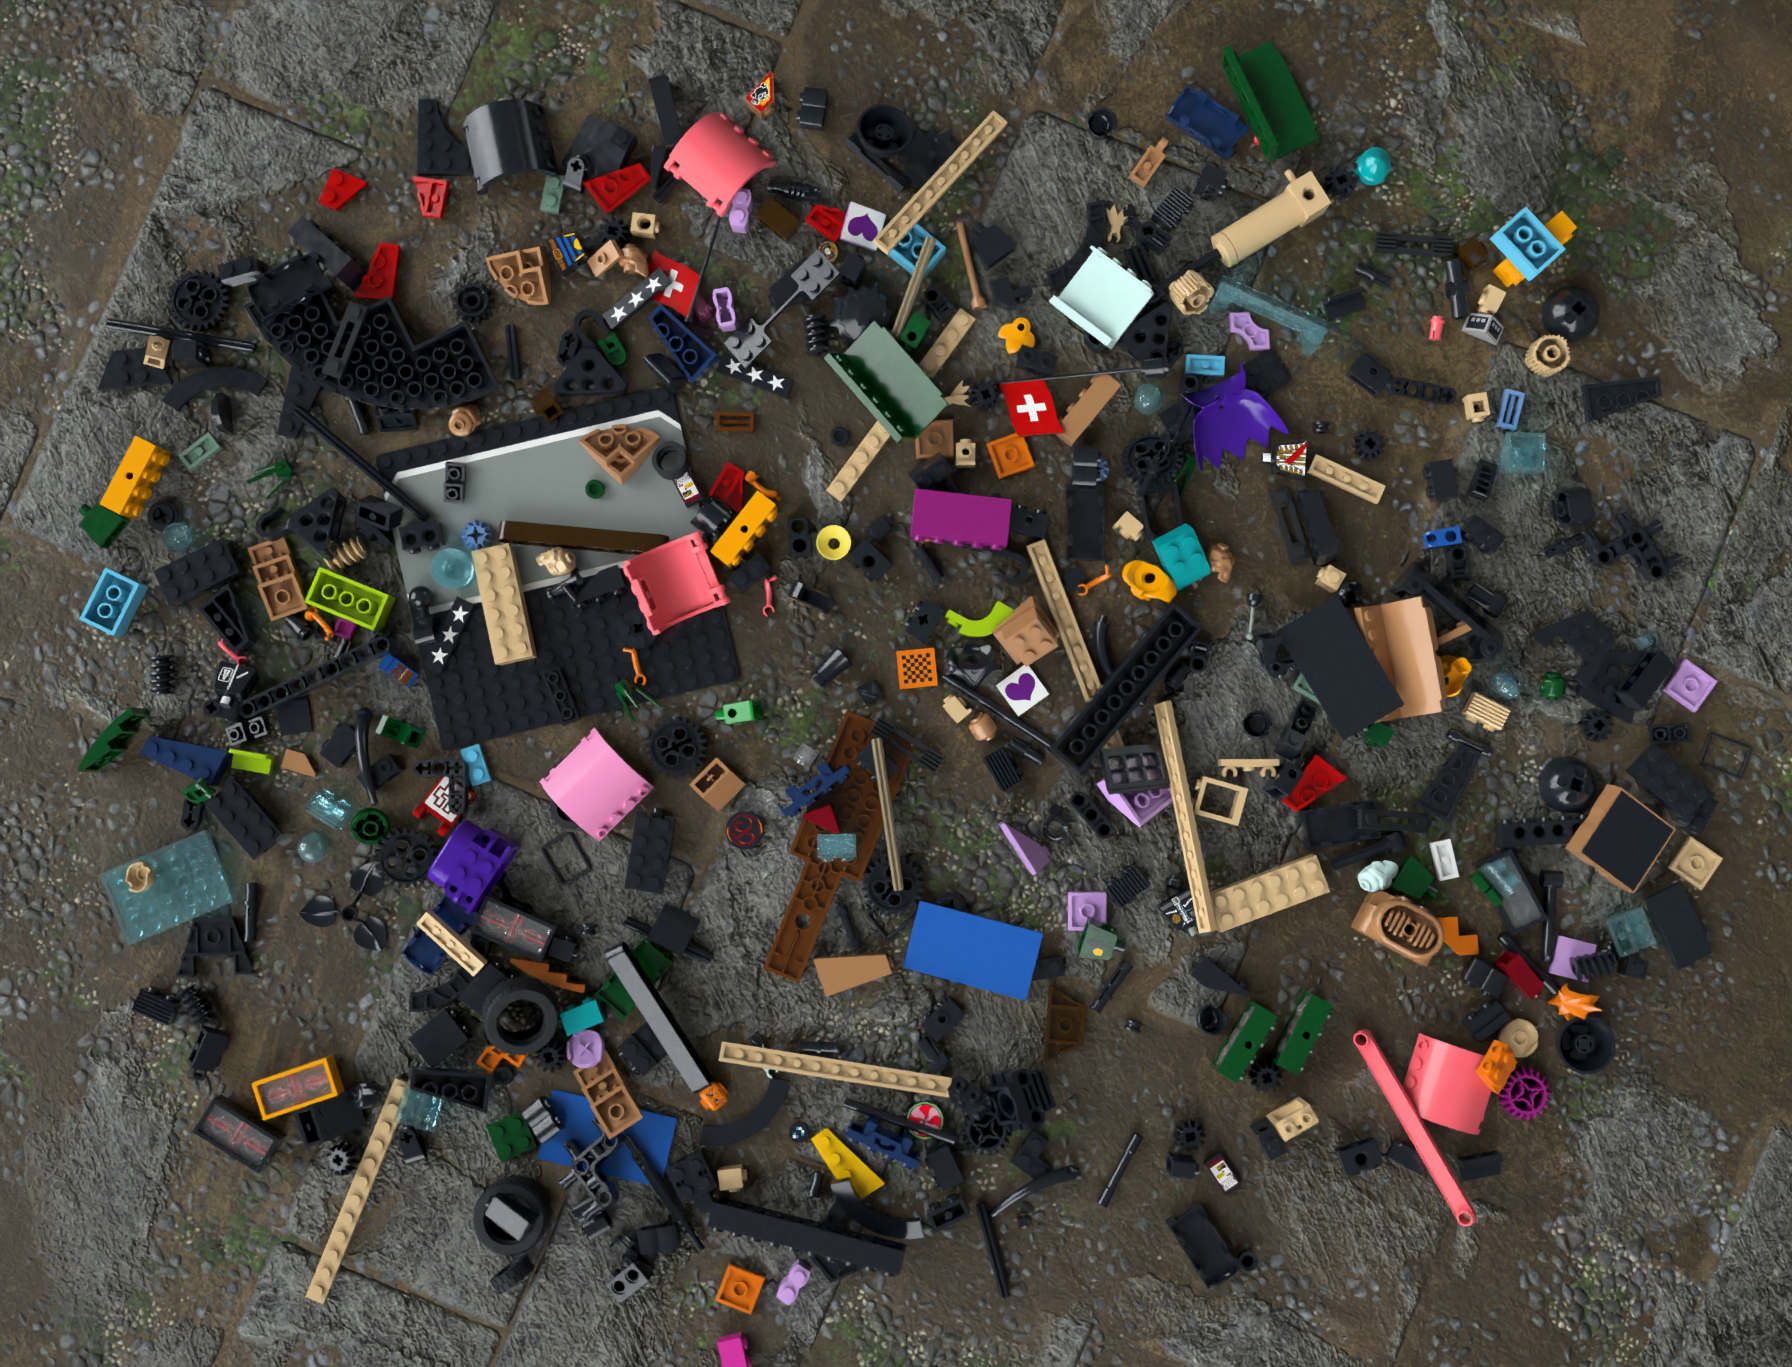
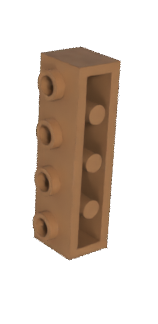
M1109 374L1095 375L1090 381L1092 385L1089 389L1084 388L1078 395L1080 400L1076 404L1073 402L1067 408L1066 412L1068 414L1065 418L1060 417L1058 419L1065 433L1056 435L1070 447H1072L1121 387V384Z

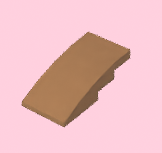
M286 536L274 542L266 541L247 548L254 564L252 568L259 583L257 586L271 621L308 609V604L304 602L306 596Z
M605 1050L602 1060L596 1066L588 1069L578 1068L573 1071L582 1086L583 1093L591 1104L592 1111L609 1139H612L644 1118L607 1050Z

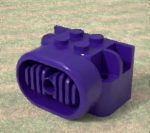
M465 820L453 831L429 869L428 878L444 888L445 894L454 903L467 909L466 913L477 912L480 910L485 896L491 894L521 845L498 830H483L471 821Z

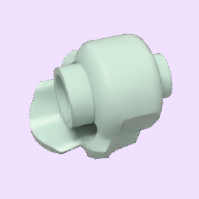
M1384 860L1382 863L1379 861L1372 862L1371 865L1366 866L1358 874L1361 888L1369 892L1389 888L1392 884V879L1398 873V865Z

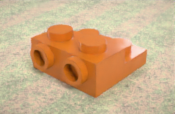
M1497 1040L1493 1041L1477 1068L1476 1074L1492 1092L1499 1094L1511 1072L1514 1071L1517 1060L1514 1058L1516 1054L1509 1045Z

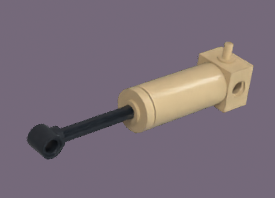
M1291 169L1287 170L1285 175L1290 184L1287 185L1283 193L1213 235L1211 242L1214 250L1161 283L1155 282L1151 284L1152 287L1150 289L1155 294V298L1150 299L1145 306H1155L1160 299L1165 297V293L1169 291L1170 284L1180 279L1181 276L1183 277L1188 270H1194L1196 273L1200 272L1219 259L1228 268L1232 267L1299 225L1301 228L1323 215L1331 201L1312 171L1297 179Z

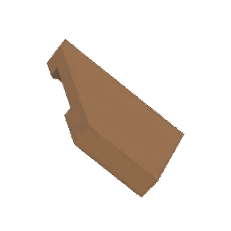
M286 749L281 765L282 768L317 777L318 774L310 763L307 754Z

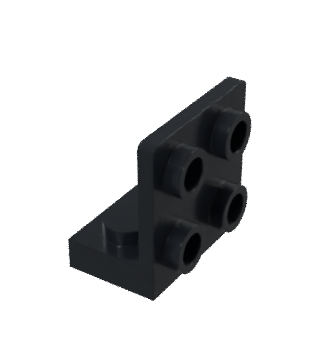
M376 406L374 417L380 432L418 430L419 423L414 409H407L408 406H405V409Z

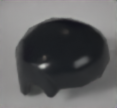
M1098 108L1093 111L1086 121L1088 132L1093 137L1100 139L1112 134L1117 124L1116 115L1107 108Z
M1355 580L1342 581L1335 596L1338 595L1345 608H1352L1350 604L1359 602L1362 594L1361 582Z
M1263 711L1249 712L1242 721L1243 731L1252 739H1262L1272 729L1271 718Z
M1204 1005L1199 1009L1195 1017L1197 1027L1208 1035H1219L1224 1032L1227 1026L1226 1013L1222 1012L1215 1005Z

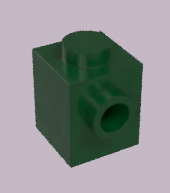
M1374 722L1361 730L1363 732L1361 737L1366 739L1365 743L1372 747L1377 745L1380 748H1386L1395 730L1380 722Z

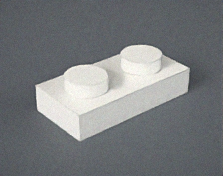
M1445 839L1429 843L1438 881L1459 877L1451 840Z

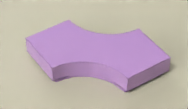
M1250 312L1229 313L1230 333L1242 336L1247 341L1250 351L1270 349L1269 330L1255 325L1251 319Z

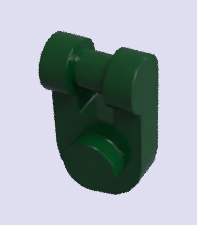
M614 331L607 338H601L597 341L608 361L613 366L621 367L626 363L627 354ZM612 343L615 344L613 348L608 349V345Z
M201 777L196 782L189 784L184 789L183 795L192 803H200L211 798L216 793V790L206 785V781Z

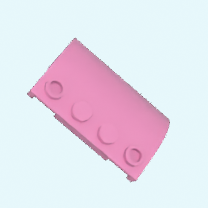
M594 727L590 731L591 733L584 737L581 743L556 768H552L546 778L543 777L539 782L553 801L578 826L600 842L654 787L625 762Z

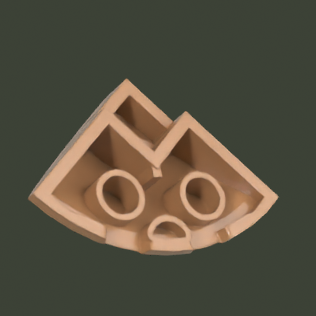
M546 246L486 257V262L493 278L501 283L505 288L504 291L510 296L526 301L527 304H550L551 278Z
M627 424L612 425L610 429L602 431L596 429L582 437L579 443L604 470L623 485L640 468L661 438L656 433L643 427L636 429L629 428Z

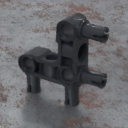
M1624 511L1615 516L1623 530L1622 535L1606 544L1599 542L1594 530L1583 534V538L1590 549V562L1595 567L1614 563L1621 556L1628 553L1634 558L1638 565L1637 569L1643 578L1647 581H1655L1664 578L1670 569L1683 563L1682 558L1677 559L1681 557L1677 552L1662 560L1650 540V536L1664 529L1663 525L1657 526L1661 524L1658 519L1645 527H1638L1637 525L1634 526L1627 512ZM1633 534L1637 537V543L1632 539ZM1600 553L1605 557L1604 562L1599 559ZM1652 568L1656 569V576L1652 574Z
M596 1116L591 1121L601 1135L584 1152L581 1151L574 1139H570L567 1141V1144L563 1145L573 1159L571 1171L559 1180L560 1184L564 1183L562 1187L565 1190H568L578 1179L594 1201L581 1212L589 1222L600 1211H606L619 1200V1193L615 1185L601 1171V1166L607 1158L615 1155L625 1143V1136L621 1132L615 1136L616 1142L613 1145ZM584 1161H585L586 1164H587V1169H586V1170L583 1169V1162H584ZM606 1193H608L609 1196H610V1199H609L608 1202H607L606 1199H605V1194H606Z

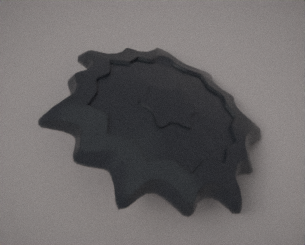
M915 129V137L905 149L906 153L897 158L905 165L904 175L912 180V188L924 186L956 151L957 143L952 142L950 139L951 130H947L942 134H938L933 130L928 134H922L918 129Z
M874 282L870 288L861 285L858 290L849 285L845 295L832 296L836 306L831 310L833 319L827 325L837 328L838 336L846 340L847 350L873 321H876L882 328L887 327L890 330L893 328L891 317L898 310L888 306V297L883 296L879 292L877 282Z

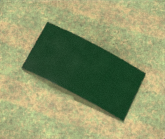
M129 707L114 719L89 748L78 767V771L98 772L128 750L123 743L138 733L135 725L150 715L146 708Z

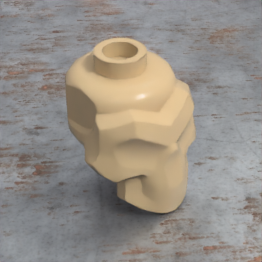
M555 547L535 557L539 566L545 565L553 576H565L576 567L574 554L561 547Z

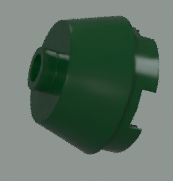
M365 808L353 816L350 830L353 837L360 843L375 845L383 841L382 836L388 835L390 821L383 811L377 808Z

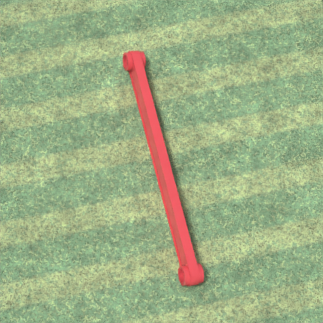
M1368 1029L1358 1030L1353 1037L1354 1044L1377 1080L1457 1221L1462 1226H1471L1476 1220V1211L1469 1202L1372 1033ZM1360 1034L1366 1037V1042L1360 1039ZM1463 1213H1467L1471 1219H1466Z

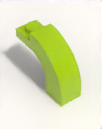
M997 601L992 612L982 620L973 621L966 619L950 609L945 618L948 619L947 623L954 627L961 626L958 634L971 638H982L992 635V630L1014 612V609Z

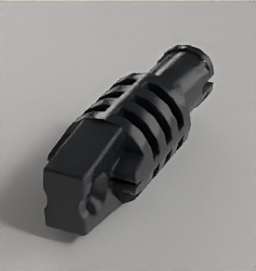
M772 180L768 184L769 193L782 194L786 198L819 202L821 188L809 184L792 181L782 183Z

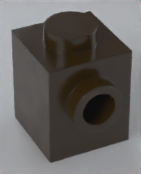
M1473 236L1457 249L1454 254L1459 260H1463V265L1469 270L1473 266L1478 268L1484 263V257L1488 252L1485 245Z
M547 388L531 398L535 405L532 407L539 417L542 415L548 423L563 413V410Z

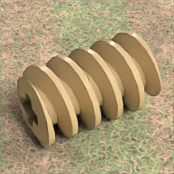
M356 535L357 542L351 538L349 539L350 545L342 542V549L337 545L334 559L330 561L324 559L332 571L338 572L339 567L345 569L346 564L351 566L353 561L359 562L360 557L366 559L367 550L359 535Z

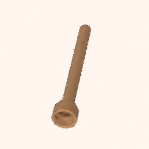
M959 221L956 227L973 294L971 301L972 310H982L987 307L986 299L980 294L964 224Z

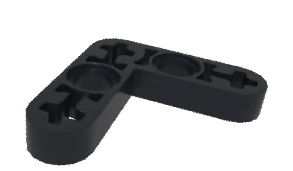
M433 759L418 760L414 763L412 769L417 777H449L448 807L452 814L463 815L468 811L469 766L465 760ZM439 763H443L445 766V770L441 774L436 769ZM459 765L462 766V769H460L459 771L451 770L450 767ZM419 767H431V770H424L422 772L419 771ZM457 782L463 784V789L459 793L454 788ZM455 795H456V796H462V795H463V798H455ZM458 803L462 804V808H459V810L455 808V805Z

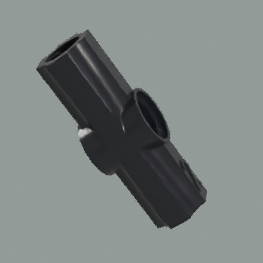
M1451 260L1445 263L1447 277L1445 293L1447 299H1450L1452 319L1460 320L1470 316L1468 303L1470 287L1469 282L1465 280L1463 260Z

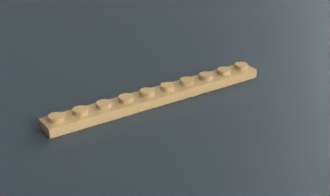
M993 110L874 238L873 244L888 255L999 135L1008 122Z

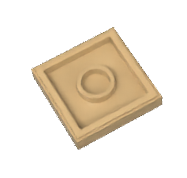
M1688 836L1667 868L1697 889L1703 890L1723 858L1693 837Z

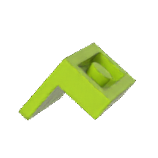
M241 749L229 750V753H234L231 768L272 774L275 755Z

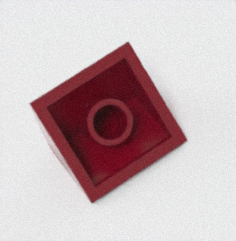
M832 804L808 812L802 817L837 835L840 832Z

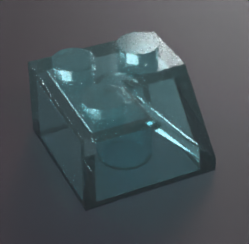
M1506 432L1499 453V474L1538 475L1545 472L1546 433Z

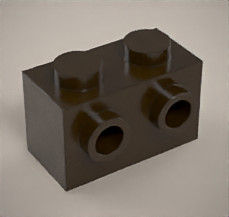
M770 197L756 214L757 220L786 244L801 227L800 217L793 211L788 212L785 209V205L778 199L773 200Z

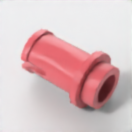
M1432 316L1429 340L1436 341L1437 339V341H1441L1443 324H1445L1444 317Z

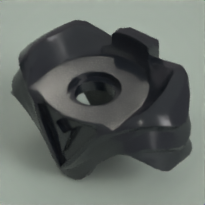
M968 641L964 643L965 647L953 646L948 651L944 660L945 675L956 674L963 678L971 687L980 686L982 681L992 671L1002 670L1001 654L990 643L978 645L977 641Z

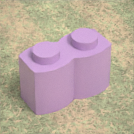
M740 189L732 200L733 208L730 211L729 221L733 232L746 234L750 227L749 214L753 208V200L750 190Z
M727 287L714 289L713 302L717 309L716 318L722 332L736 330L737 318L733 310L734 301L730 290Z
M800 1258L792 1264L789 1275L781 1281L777 1298L787 1305L794 1302L798 1296L799 1288L803 1287L809 1279L811 1265Z

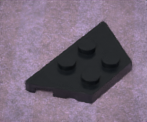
M147 347L112 351L100 380L98 391L107 392L173 384V380L168 376L165 367L161 369L143 364Z

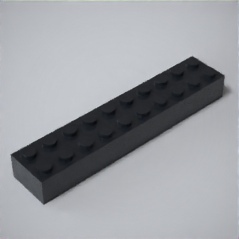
M1174 602L1169 604L1047 750L1075 775L1081 774L1203 627Z
M721 1196L713 1201L707 1224L716 1232H723L725 1230L731 1232V1235L735 1237H742L744 1235L750 1237L751 1241H768L769 1245L774 1247H780V1245L787 1246L790 1251H806L807 1255L812 1257L822 1255L828 1261H845V1265L856 1267L857 1265L864 1266V1269L870 1272H876V1270L883 1271L884 1275L890 1277L900 1274L907 1244Z

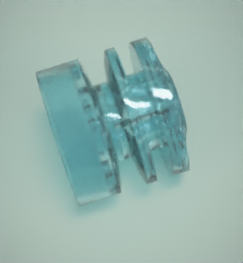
M453 548L443 549L432 559L430 567L432 577L442 587L450 589L466 588L476 578L472 555L466 551ZM457 566L460 571L454 573L452 567Z

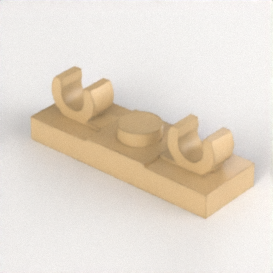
M1218 759V766H1224L1221 772L1223 777H1226L1228 769H1231L1233 772L1232 776L1236 777L1237 769L1235 767H1243V771H1255L1254 767H1262L1260 770L1261 777H1265L1267 769L1271 771V777H1275L1276 770L1273 766H1279V759Z

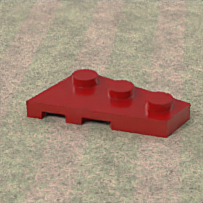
M636 163L585 181L583 184L606 214H608L650 181L651 177L640 163Z
M379 244L371 260V266L367 274L364 275L362 284L354 297L380 301L390 296L394 300L401 251L400 245Z
M1315 754L1302 770L1304 775L1289 797L1280 801L1297 812L1347 778Z

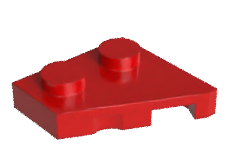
M333 168L318 203L338 212L345 206L346 202L356 197L355 194L362 188L365 189L368 183Z
M414 176L413 181L417 186V196L421 202L422 215L426 218L443 220L450 183L447 180Z
M816 204L805 218V222L836 243L841 236L847 212L840 211L839 208H827Z
M727 462L708 495L711 497L713 493L731 506V509L740 513L742 511L744 471Z

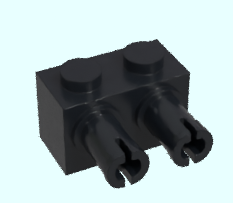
M940 452L908 473L918 489L938 491L935 484L940 481L950 493H954L951 487L955 491L959 489V486L951 476V473L954 471Z

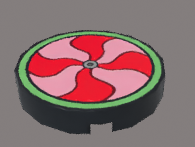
M932 1101L915 1102L906 1113L907 1119L942 1130L944 1126L943 1112ZM908 1130L912 1136L920 1140L932 1139V1137Z

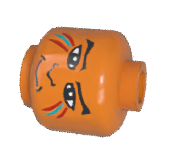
M711 1082V1086L700 1091L702 1100L699 1102L706 1110L710 1108L713 1111H717L728 1101L727 1094L729 1093L720 1082Z

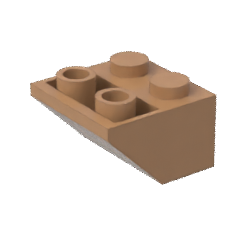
M716 757L689 785L719 812L746 784L719 757Z

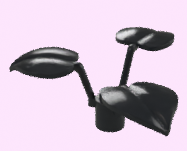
M377 863L365 864L352 874L350 887L360 892L354 902L346 905L342 911L334 909V902L331 898L319 895L312 898L299 912V916L307 923L316 927L332 925L336 920L334 913H338L346 922L353 920L360 922L361 925H358L354 930L353 937L355 942L362 948L382 951L387 938L384 923L376 917H370L364 922V920L357 917L359 909L356 906L363 893L366 896H374L383 888V875L379 876L380 869H375Z

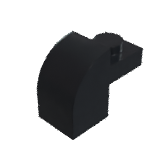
M1008 276L989 282L993 301L1004 310H1016L1017 301L1023 303L1032 297L1031 285L1012 290Z

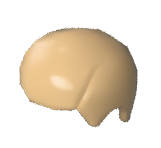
M139 861L130 865L125 881L130 884V891L142 892L151 888L156 878L155 871L149 863Z

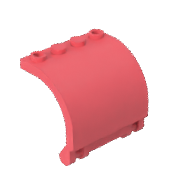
M723 112L710 113L697 121L680 139L664 165V168L668 172L671 171L677 180L683 178L708 200L706 205L711 209L714 208L717 211L716 214L720 217L727 213L730 203L750 178L764 168H773L776 163L769 151L766 149L762 150L754 138H748L744 134V129L739 125L732 124L730 122L731 118Z
M701 530L658 546L622 563L624 573L631 582V589L639 601V608L644 613L647 626L653 635L659 634L674 624L694 615L731 602L729 596H726L724 591L726 589L724 584L720 585L707 555L706 549H708V546L702 539L703 534Z
M1419 1033L1403 1084V1088L1419 1116L1455 1130L1479 1135L1481 1130L1479 1126L1484 1120V1113L1491 1094L1489 1087L1476 1074V1070L1485 1055Z

